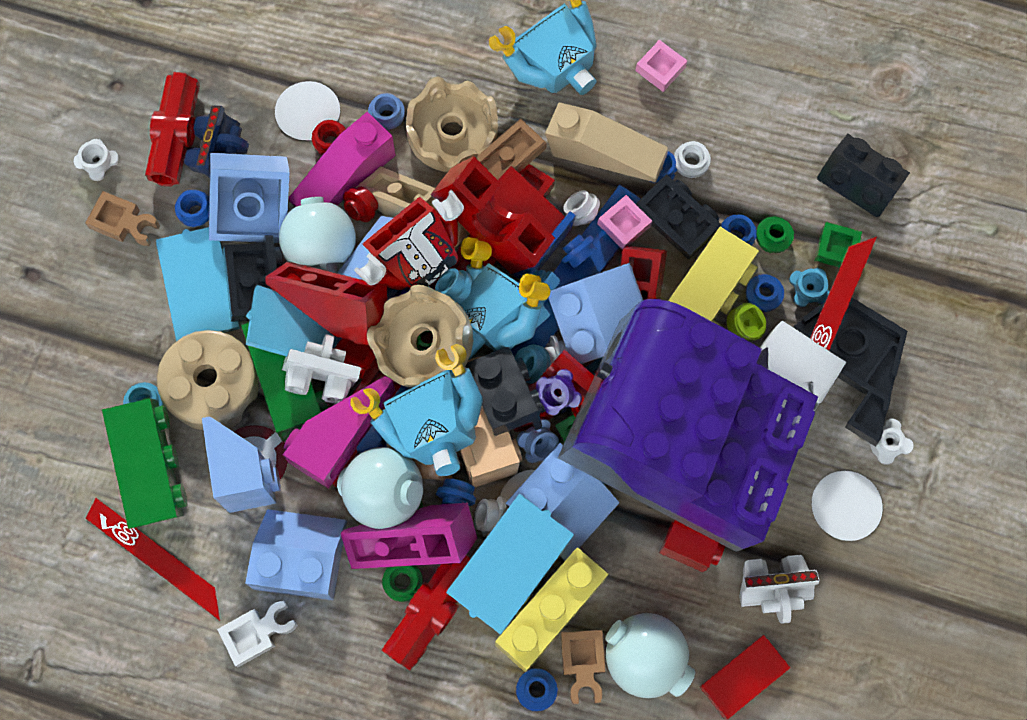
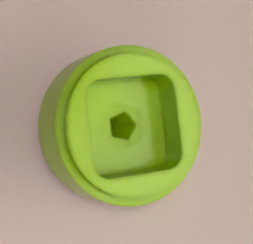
M744 303L729 312L727 328L728 331L751 343L764 335L766 319L763 312L756 305Z

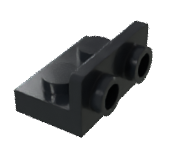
M666 174L636 205L652 220L651 226L690 260L712 239L722 224L719 222L718 214L706 204L701 206L691 197L692 192L686 184L680 180L674 181Z

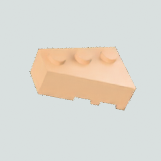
M476 357V358L470 359V360H468V362H470V361H472V360H475V359H477V358H480V357ZM481 407L478 423L475 426L476 439L472 445L460 450L470 484L475 488L516 475L519 463L523 461L516 439L511 440L509 431L495 436Z

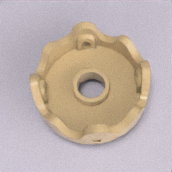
M441 77L430 79L425 85L424 90L409 102L407 108L406 134L409 146L415 156L425 165L443 172H448L451 167L473 156L477 157L498 136V116L494 98L486 96L470 81H464L461 84H449ZM454 122L458 123L463 129L459 134L450 136L445 134L442 128L447 123Z
M414 285L411 286L410 291L386 301L380 322L368 329L367 341L376 356L380 371L398 384L411 389L445 371L438 366L435 359L436 352L442 348L446 350L448 358L454 362L455 357L451 346L454 344L463 346L467 353L466 361L463 363L465 367L472 351L473 329L464 309L452 298L430 287ZM424 331H431L433 334L432 345L424 351H419L416 345L418 336Z
M204 330L183 336L166 351L159 364L157 373V389L163 404L174 417L197 430H203L202 418L212 417L227 428L236 426L242 420L244 410L258 395V375L250 352L235 337L221 331ZM205 369L215 370L217 378L212 385L208 387L197 385V376L201 371Z

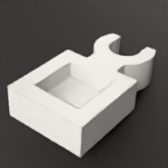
M284 601L271 605L266 616L263 618L260 617L257 610L253 609L217 629L236 667H240L274 648L275 645L270 637L275 633L289 634L297 628L298 625L294 620L289 621L285 625H279L276 621L278 613L288 608Z

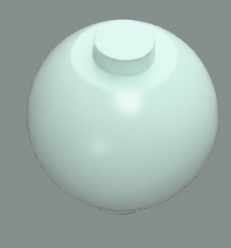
M310 197L302 199L301 206L293 208L284 218L279 232V244L287 262L337 273L354 252L356 233L351 219L340 207L332 203H324L323 197Z
M378 447L364 451L354 458L348 467L341 471L337 481L338 492L342 496L348 512L361 524L375 529L391 528L410 519L418 509L423 496V480L417 465L412 459L405 458L393 448Z
M642 613L628 617L624 621L618 620L609 629L605 638L608 642L606 647V663L613 680L624 691L641 698H656L663 696L667 692L678 697L691 685L695 676V669L688 665V644L681 630L672 621L657 614Z

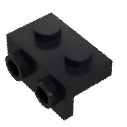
M847 133L826 161L817 176V180L878 218L910 172L903 169L898 161L884 157L873 150L865 140L854 138Z
M265 235L263 243L224 245L223 254L231 322L250 321L246 315L252 308L254 288L257 285L272 289L266 285L265 277L282 266L281 248L274 247L273 235Z
M509 347L502 348L466 364L465 369H470L483 397L482 408L495 436L531 422L534 430L542 428L540 414L545 412V408L540 402L537 389L529 391L525 382L530 380L526 365L522 358L514 359Z

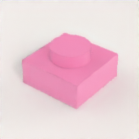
M658 40L636 64L635 71L664 92L686 68L687 60L661 40Z
M625 195L598 219L597 224L623 250L624 247L629 246L651 227L652 220Z

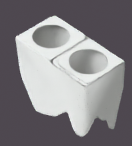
M781 321L771 331L760 346L762 350L757 360V364L818 396L813 411L824 400L846 363L784 321Z

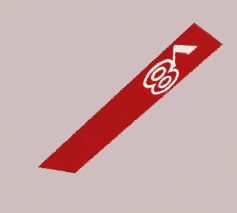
M877 236L849 246L810 339L828 351Z
M95 498L85 519L220 621L214 586L137 528L128 529L127 521Z

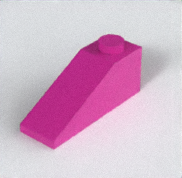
M366 112L335 139L288 197L289 202L294 207L301 206L302 199L323 197L324 203L339 205L344 200L343 195L348 189H356L361 182L379 167H383L396 156L393 136L371 114Z
M387 376L363 388H371L378 392L380 396L379 408L381 410L385 407L384 402L389 400L395 392L393 381ZM363 389L307 420L301 429H294L284 444L286 451L283 456L288 463L328 489L372 426L370 423L372 417L368 413H356L350 405L351 398L357 397L363 406L369 407L370 399L365 395Z
M468 503L423 507L416 510L413 516L404 523L391 528L375 529L362 524L344 529L340 533L351 569L461 563L478 539Z

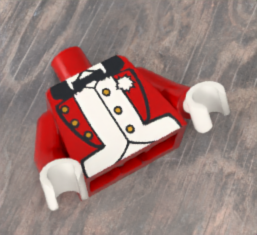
M452 190L448 192L449 196L440 203L438 199L432 201L436 210L423 198L418 197L362 243L370 252L366 256L369 261L364 267L360 269L356 267L354 271L368 285H385L395 290H402L406 287L411 288L414 285H424L435 290L440 276L458 261V255L454 248L458 243V216L463 212L464 205Z

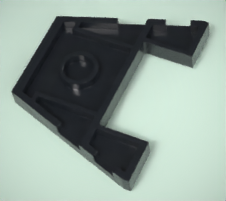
M851 298L829 351L846 362L838 378L866 395L847 422L845 428L876 447L882 438L883 426L908 331L856 299ZM825 302L802 317V320L794 325L793 328L810 338Z

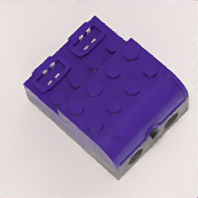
M647 299L639 302L619 321L558 459L737 552L763 542L771 522L775 521L789 485L787 479L797 452L803 447L814 418L815 411L813 410L818 396L757 364L762 348L684 306L660 299Z

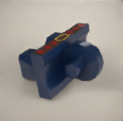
M212 105L209 115L196 117L193 129L195 135L202 140L201 147L188 149L184 160L185 165L192 171L205 174L209 178L210 153L245 155L249 148V143L240 137L242 128L239 127L240 123L226 115L225 109L222 106Z

